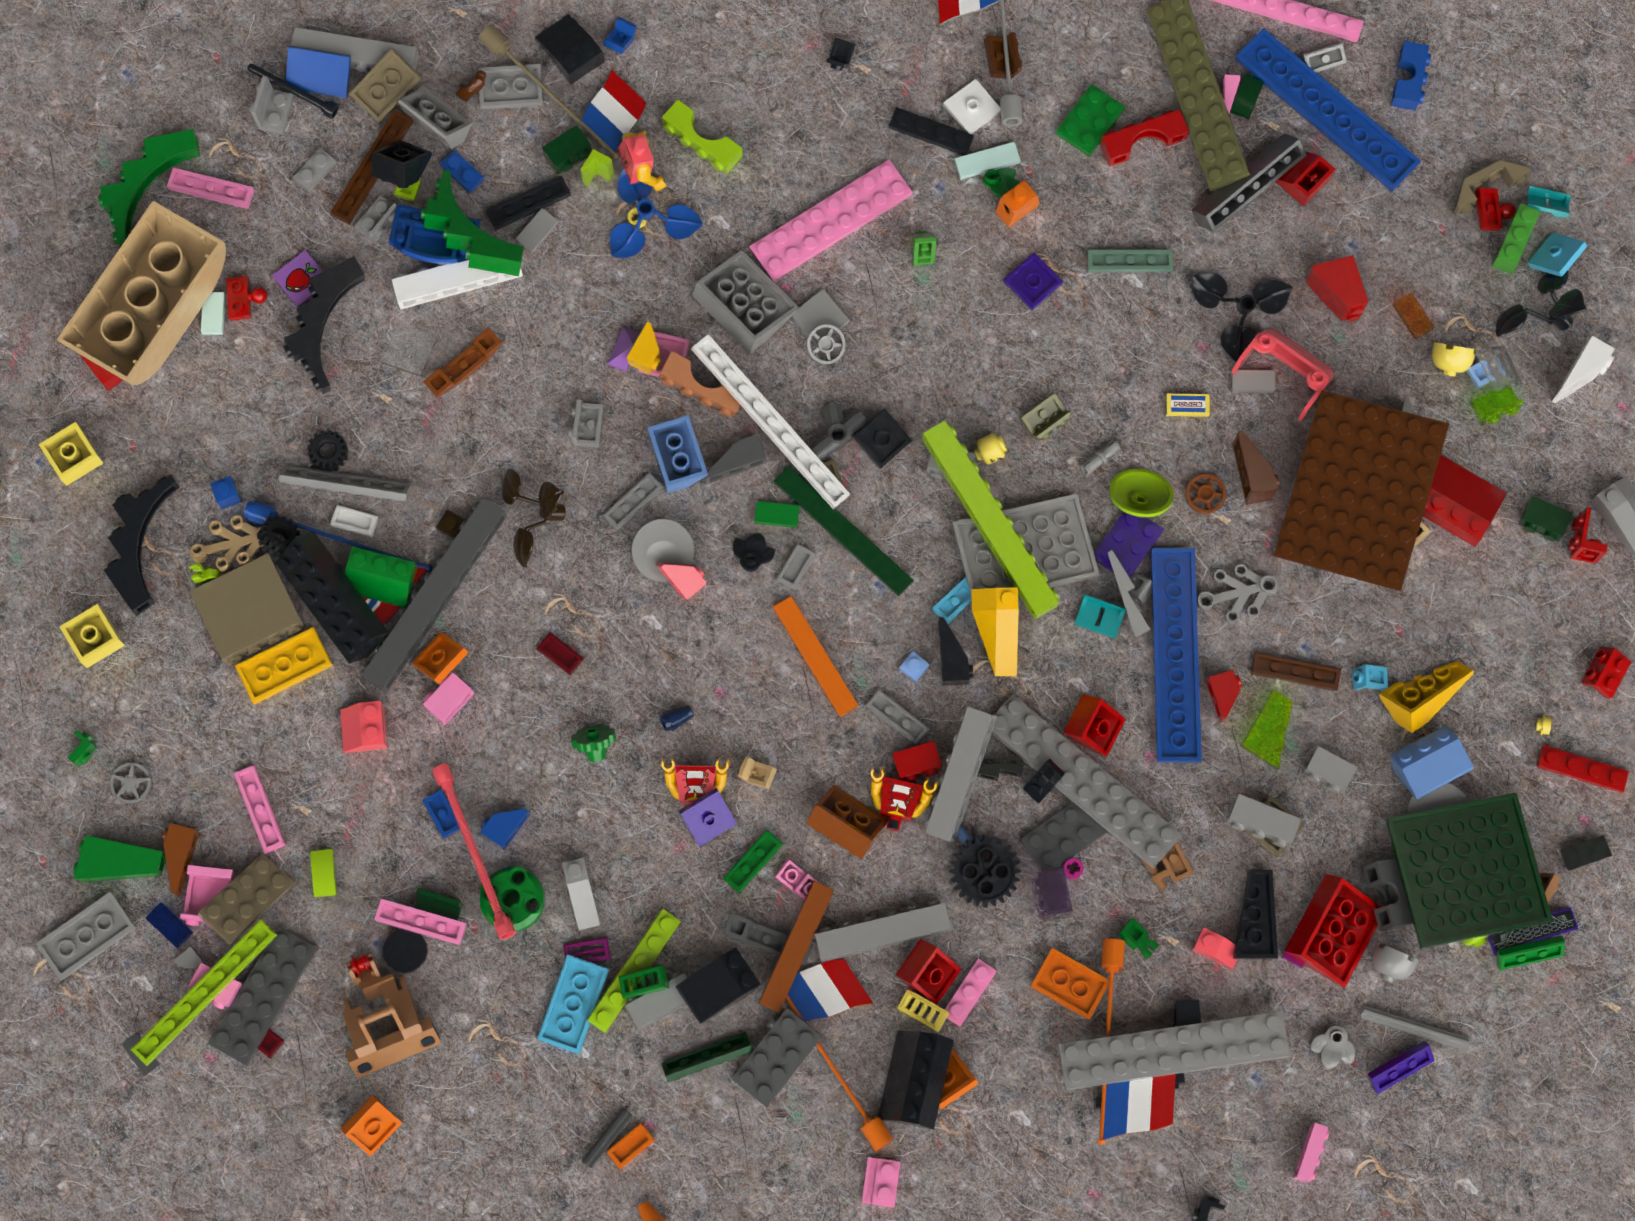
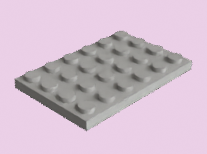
M1078 494L1002 510L1005 516L1008 515L1014 525L1012 528L1015 533H1019L1025 542L1023 546L1026 551H1030L1036 559L1035 565L1038 570H1043L1047 576V584L1050 588L1099 577V570ZM967 518L952 522L970 595L971 589L1014 588L972 519Z

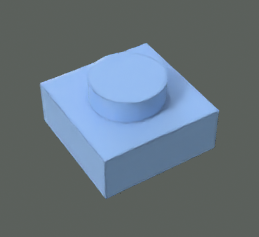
M1486 359L1473 365L1466 371L1477 389L1497 378V375Z
M912 651L899 667V670L916 683L929 668L930 664Z

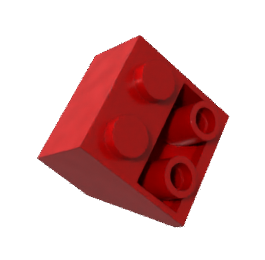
M1306 152L1307 156L1275 181L1303 207L1332 179L1336 170L1323 157L1310 152Z

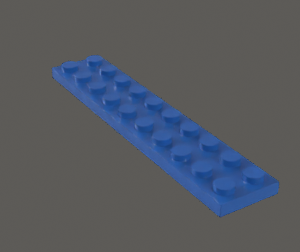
M1264 28L1235 57L1239 64L1256 78L1262 80L1264 85L1391 192L1420 164L1421 160Z
M1151 548L1157 763H1201L1195 548Z

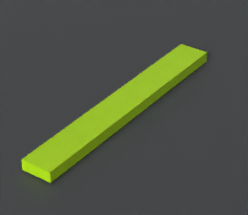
M260 919L130 1050L148 1066L251 963L277 934Z

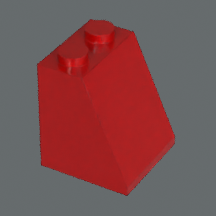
M1351 255L1311 267L1306 279L1307 285L1340 321L1348 320V322L1360 319L1369 301L1354 256Z

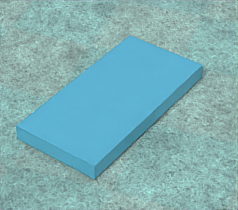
M567 954L537 1040L580 1054L590 1027V1023L586 1019L600 999L610 969Z

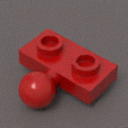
M1479 187L1475 190L1480 230H1501L1503 228L1501 217L1503 219L1512 218L1516 211L1514 205L1509 202L1500 205L1498 189Z
M247 276L226 279L228 318L231 321L252 318L251 301L257 304L264 303L268 298L267 291L262 287H256L250 292V282Z

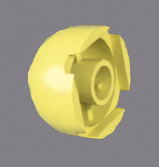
M1434 342L1432 360L1437 368L1443 370L1444 375L1455 377L1456 373L1465 372L1471 367L1476 350Z

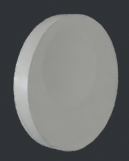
M657 519L644 524L636 532L631 543V558L636 569L646 578L657 582L668 581L656 566L658 562L691 565L694 556V545L688 531L679 523L669 519Z
M1447 783L1417 800L1412 795L1407 805L1406 814L1466 803L1469 800L1459 788Z

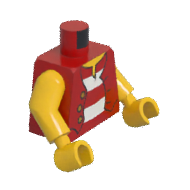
M874 766L871 767V777L873 778L871 780V797L875 808L881 810L880 815L889 817L887 829L899 831L902 820L911 822L912 818L919 817L929 807L933 792L938 786V781H936L933 787L928 785L930 777L926 779L924 785L885 777L883 767H881L880 774H875Z

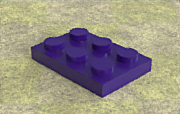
M1123 512L1094 552L1095 559L1114 573L1108 556V552L1113 550L1130 578L1161 536L1164 529L1147 517H1136Z

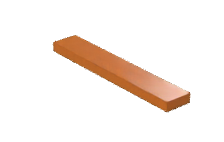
M792 596L773 606V610L839 718L857 708V702Z

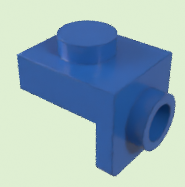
M619 17L616 20L615 28L605 38L604 46L622 54L634 40L636 25Z

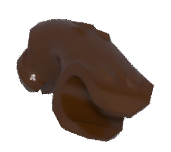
M479 70L468 85L465 86L461 83L456 96L463 101H469L485 85L486 73Z

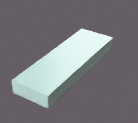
M1015 142L957 157L954 159L960 180L983 174L991 169L998 170L1019 164L1021 160Z

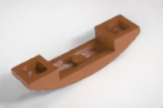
M489 327L473 339V344L442 370L438 368L423 381L436 397L447 393L467 379L502 345L500 339Z

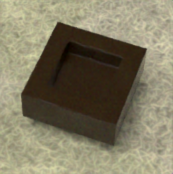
M446 510L436 529L451 538L456 537L461 531L459 528L465 519Z

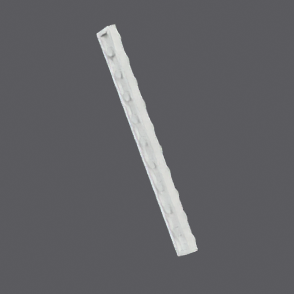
M709 334L692 347L691 350L832 509L849 497L850 493Z

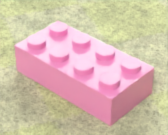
M1318 1123L1310 1125L1293 1176L1294 1179L1304 1183L1314 1180L1316 1175L1314 1170L1316 1166H1319V1155L1324 1151L1325 1145L1323 1143L1329 1136V1127Z

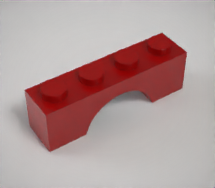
M1180 109L1176 111L1169 110L1159 117L1146 118L1137 125L1129 124L1120 131L1105 133L1101 138L1100 146L1110 167L1129 160L1132 145L1142 138H1156L1170 146L1187 140L1189 130Z

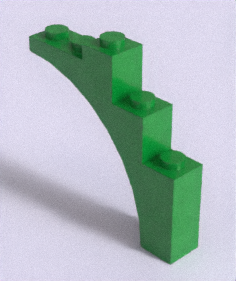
M193 129L144 138V147H141L143 159L122 162L123 170L120 171L122 183L100 187L101 194L98 195L100 207H104L109 214L111 224L115 225V232H112L114 243L118 244L119 247L122 246L130 234L132 217L146 189L171 167L183 161L200 157L198 138Z
M443 170L441 178H437L435 190H438V193H434L433 199L428 198L427 207H422L421 219H425L424 228L443 231V239H447L446 248L466 251L465 258L469 259L468 268L519 276L524 246L495 238L472 223L455 201L450 184L451 171Z

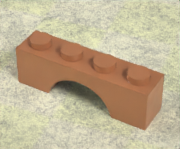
M671 351L658 376L661 382L668 387L674 386L680 389V392L687 397L693 396L699 399V402L706 407L712 406L718 409V412L725 417L731 416L734 418L740 404L724 386L707 388L700 385L691 373V361Z

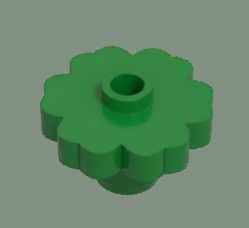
M608 725L587 726L577 730L576 734L571 735L572 748L577 749L579 752H585V756L588 757L590 762L604 760L607 753L606 748L610 747V743L616 742L615 729L609 728Z

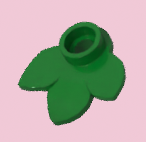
M1010 168L988 170L982 178L983 184L990 188L993 194L1000 197L1020 183V181L1013 178L1016 170Z

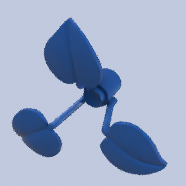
M623 168L618 180V193L620 198L626 203L630 204L638 200L637 211L639 217L635 228L628 223L618 224L613 228L610 234L611 255L616 258H629L638 254L643 249L646 240L645 236L638 232L641 221L649 220L654 215L667 221L665 224L666 232L674 239H685L702 227V220L692 209L679 204L670 206L667 210V217L663 216L658 210L654 209L652 201L641 199L650 195L652 186L642 182L630 184Z

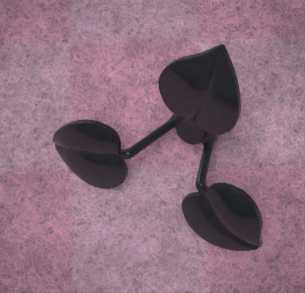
M1568 270L1562 277L1546 273L1538 283V291L1541 294L1550 292L1555 302V305L1549 311V318L1529 308L1524 309L1521 304L1514 305L1500 316L1496 325V336L1499 338L1503 334L1511 333L1520 328L1527 319V313L1547 321L1549 325L1554 323L1561 331L1568 329L1573 324V318L1570 315L1587 311L1584 297L1580 290L1573 289L1564 293L1559 301L1555 295V290L1561 289L1566 284L1569 276Z
M1218 274L1194 275L1191 283L1196 301L1205 308H1216L1219 301L1236 302V309L1242 314L1239 326L1231 325L1221 335L1222 348L1235 362H1237L1256 336L1251 327H1243L1247 314L1255 309L1256 304H1259L1261 311L1266 314L1279 313L1286 306L1293 289L1291 285L1282 281L1265 280L1258 283L1253 289L1254 297L1252 295H1244L1239 299L1238 297L1223 298L1227 293V283Z

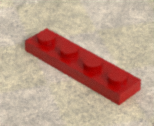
M1543 745L1536 766L1619 793L1624 792L1629 775L1627 770Z

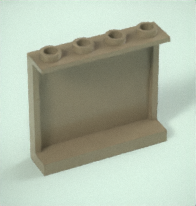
M268 553L189 591L220 658L225 664L236 663L241 659V656L247 653L254 654L260 651L262 646L268 643L269 645L275 644L281 640L280 637L287 634L293 635L299 632L301 627L305 626L286 590L272 557Z

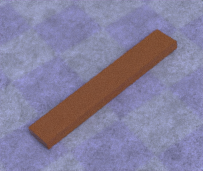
M816 881L812 882L758 1004L780 1013L832 897L833 889Z

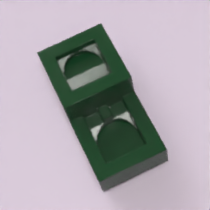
M1245 74L1230 113L1249 120L1264 82Z

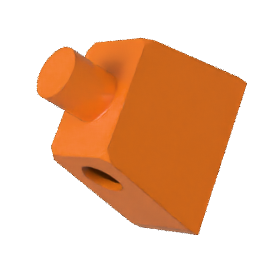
M1023 180L1000 198L995 213L1009 228L1040 204L1038 195Z

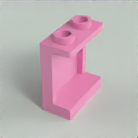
M188 865L187 874L189 875L186 900L184 912L180 914V918L186 921V925L199 926V923H206L198 916V912L236 878V872L233 870Z

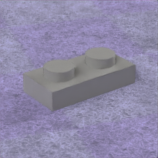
M319 148L292 179L310 193L337 162Z

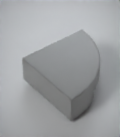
M191 946L173 960L177 965L186 969H196L200 963L205 964Z

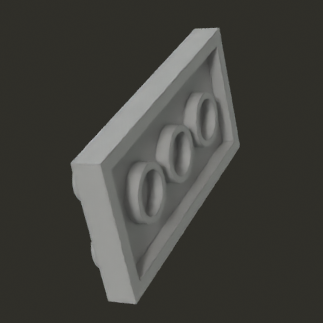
M110 891L38 941L36 945L59 980L62 981L136 929V926L115 895Z

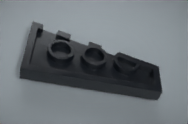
M1251 869L1248 871L1233 959H1278L1273 870Z

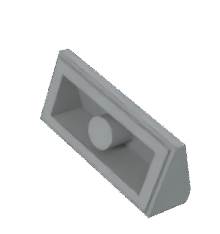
M1334 42L1300 53L1301 60L1315 72L1347 63L1342 42Z

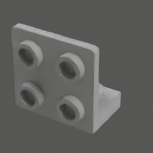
M263 75L261 82L257 83V96L255 101L253 100L251 103L250 112L260 130L283 135L295 97L291 93L274 90L268 77Z

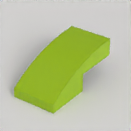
M333 848L311 850L314 898L337 895Z

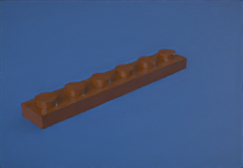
M396 110L392 112L330 212L331 216L348 225L351 224L378 178L372 176V152L397 140H402L413 123L412 118Z

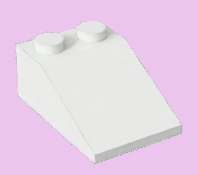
M1592 336L1582 348L1552 402L1556 404L1593 381L1598 374L1603 375L1615 358L1612 356L1615 348Z

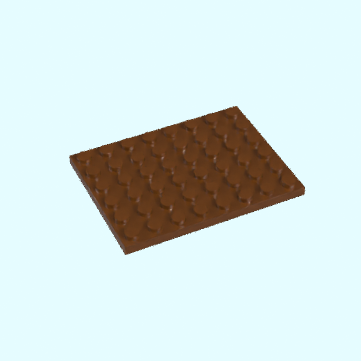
M1322 390L1274 557L1401 592L1449 423Z

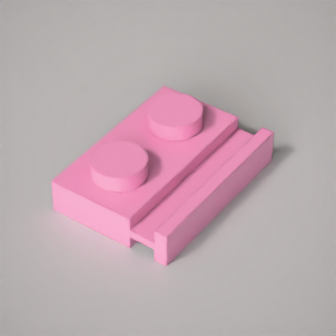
M868 1157L862 1203L895 1207L900 1169L899 1161Z

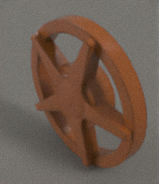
M1198 475L1189 482L1186 488L1187 503L1198 513H1214L1223 506L1226 500V488L1223 482L1214 475ZM1198 479H1210L1207 485L1201 487L1194 483ZM1213 480L1220 485L1223 494L1215 493L1211 487ZM1191 485L1198 491L1197 497L1192 501L1189 496ZM1222 497L1221 503L1211 509L1210 502L1213 498ZM1199 501L1206 503L1208 510L1200 509L1194 504Z

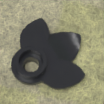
M761 533L752 534L747 541L736 538L733 542V553L740 559L741 567L748 572L756 571L761 564L769 563L774 558L775 549L765 547V538Z

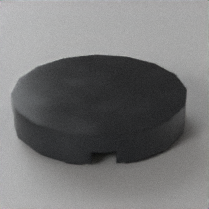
M398 929L391 933L383 946V957L387 965L396 972L404 974L418 970L425 963L428 955L427 943L423 936L404 929Z

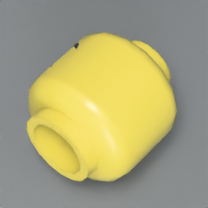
M994 433L978 439L976 443L977 448L974 449L977 459L979 461L983 460L988 465L1003 459L1005 452L1008 451L1002 436H997Z

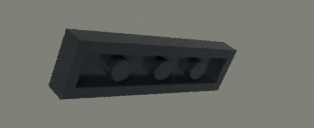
M897 107L889 123V129L963 156L968 154L974 139L972 134Z
M561 175L487 209L486 213L496 231L540 211L542 208L544 209L570 197L571 193Z

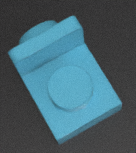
M1365 664L1354 668L1352 674L1353 689H1387V667Z

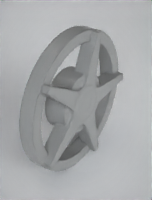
M830 324L816 326L810 331L806 340L809 356L820 364H831L838 361L845 351L846 342L843 333L837 327ZM821 328H829L826 336L820 337L815 333ZM833 330L840 336L841 344L835 343L831 337ZM813 336L817 340V347L811 351L810 342ZM834 347H841L839 354L831 360L830 352ZM818 351L825 353L827 361L818 359L814 356V353Z
M138 763L122 764L115 769L110 778V790L113 796L126 804L142 801L149 794L152 786L150 773ZM130 767L129 774L124 777L117 775L122 769ZM135 767L142 769L147 777L138 778L135 776ZM115 778L120 780L122 785L118 793L114 789ZM147 781L145 792L139 796L137 790L140 787V783ZM126 791L133 792L136 799L126 800L120 796Z

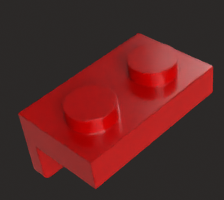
M1600 647L1589 668L1586 670L1581 683L1584 686H1592L1605 698L1612 699L1631 661L1616 648Z

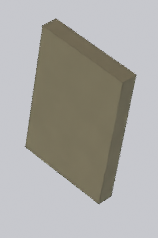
M391 48L349 94L378 123H381L399 104V99L405 97L421 81L422 77Z

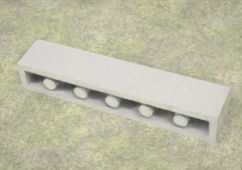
M469 260L455 264H439L431 269L422 268L416 273L409 275L400 274L392 279L399 307L404 309L522 277V270L520 268L519 276L468 268Z

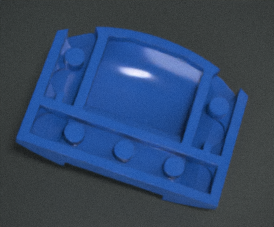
M397 204L388 244L411 258L428 263L455 264L469 260L465 258L466 251L446 248L447 239H443V231L424 228L425 219H421L422 209ZM468 218L480 228L481 220Z

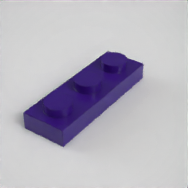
M1424 1040L1368 1073L1367 1075L1373 1090L1379 1094L1434 1062L1430 1045Z

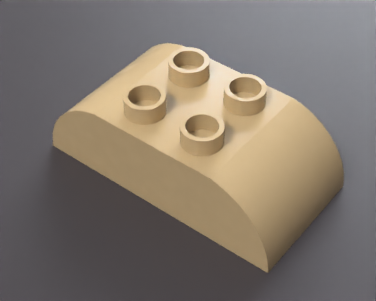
M152 201L59 335L57 341L131 385H139L145 382L164 364L214 290L225 262L226 246L224 241Z

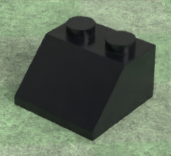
M397 140L372 152V176L381 179L383 182L397 185L398 188H408L419 181L432 156V152L402 140Z

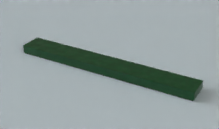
M789 466L774 480V483L797 505H800L809 516L898 597L914 582L908 574L835 508L832 509L822 496Z

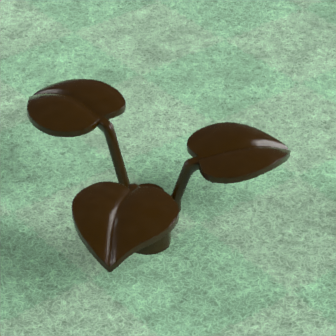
M508 469L502 486L504 501L512 505L517 498L539 505L540 517L544 518V521L526 526L525 529L519 528L515 534L513 548L516 559L523 567L527 568V562L530 559L534 543L533 536L529 531L533 528L550 524L551 521L564 520L566 514L565 506L558 504L564 491L557 488L551 482H544L539 491V501L523 497L518 493L521 489V480L518 473L513 469Z

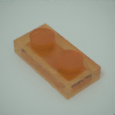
M1413 293L1393 303L1394 309L1415 340L1434 330V325Z

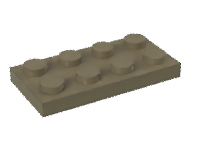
M262 853L198 912V916L231 945L294 886V881Z

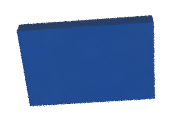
M289 46L286 82L306 92L347 98L351 56Z

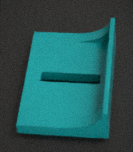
M1530 185L1526 195L1527 206L1538 211L1552 213L1554 217H1569L1571 195Z
M1084 595L1074 625L1116 639L1126 609ZM1104 608L1105 611L1099 627L1095 626L1100 609Z

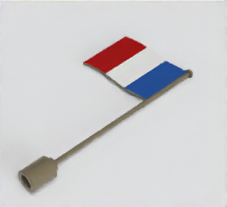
M493 24L486 26L481 31L478 39L495 56H509L613 155V159L619 158L617 148L622 142V135L625 132H630L638 122L645 109L646 102L612 69L606 83L590 102L581 120L509 52L511 41Z

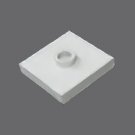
M977 79L943 102V106L963 130L969 134L974 133L1001 113L999 105Z

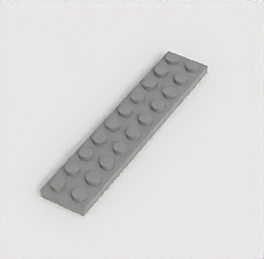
M1013 694L994 714L997 716L992 731L994 737L1036 772L1050 758L1065 773L1055 787L1151 868L1154 869L1182 837L1180 832Z
M1282 1011L1058 1044L1065 1090L1291 1056Z

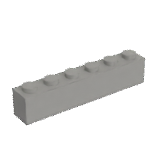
M297 27L294 29L291 46L350 55V68H354L359 72L370 71L391 48L415 71L419 60L417 47Z
M967 707V710L962 712L960 718L962 725L960 731L955 733L953 752H950L947 756L946 764L948 767L946 772L940 777L939 785L941 787L939 793L933 798L932 806L934 808L932 814L928 815L925 827L927 829L925 833L949 842L956 841L997 719L996 715L973 707Z
M933 901L927 903V907L918 909V906L906 908L905 912L900 914L892 911L883 914L884 917L875 919L872 916L862 919V923L853 925V922H846L840 924V928L834 930L831 927L819 929V933L815 934L821 963L951 932L952 928L946 904Z

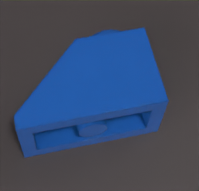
M526 809L493 814L491 818L487 817L480 827L482 829L480 833L499 848L505 850L530 814Z

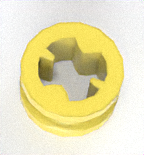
M637 208L631 209L628 213V222L633 228L636 227L638 221H633V216L639 217ZM647 220L641 221L640 228L646 225Z

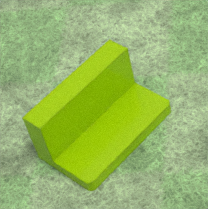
M595 149L592 150L581 168L583 184L587 187L595 174L609 181L615 175L612 159Z

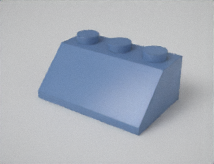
M689 415L647 427L648 436L667 494L688 488L708 475Z
M1448 725L1390 755L1393 772L1416 800L1474 769L1460 739Z

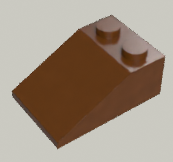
M1238 431L1233 442V449L1246 505L1271 501L1278 489L1277 487L1280 486L1279 477L1277 474L1274 475L1273 467L1245 433Z

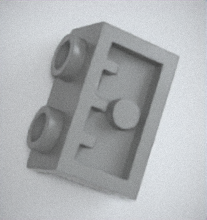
M380 195L354 226L355 230L375 244L378 239L381 240L386 235L388 227L393 224L397 204H392Z

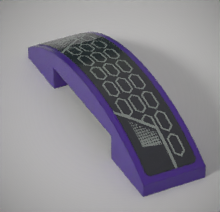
M1571 907L1551 913L1553 919L1551 923L1487 936L1494 956L1497 955V950L1544 940L1579 929Z

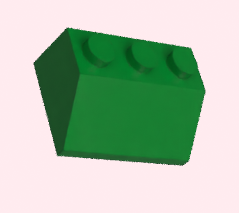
M352 546L345 574L362 597L407 608L418 566L412 561Z

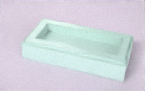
M212 292L202 306V335H223L226 296L224 292Z

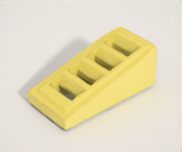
M909 989L897 1008L901 1013L938 1033L949 1015L948 1011ZM914 999L915 1001L913 1002L910 1010H908L910 1003ZM922 1003L923 1006L921 1007L919 1013L915 1014L919 1004ZM931 1008L927 1018L924 1019L923 1016L925 1015L927 1009ZM937 1011L940 1014L938 1015L935 1023L933 1024L931 1023V1020L933 1019Z

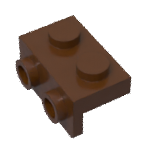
M1014 32L1007 35L1011 79L1022 70L1018 41ZM987 36L984 39L990 77L1006 78L1003 37Z

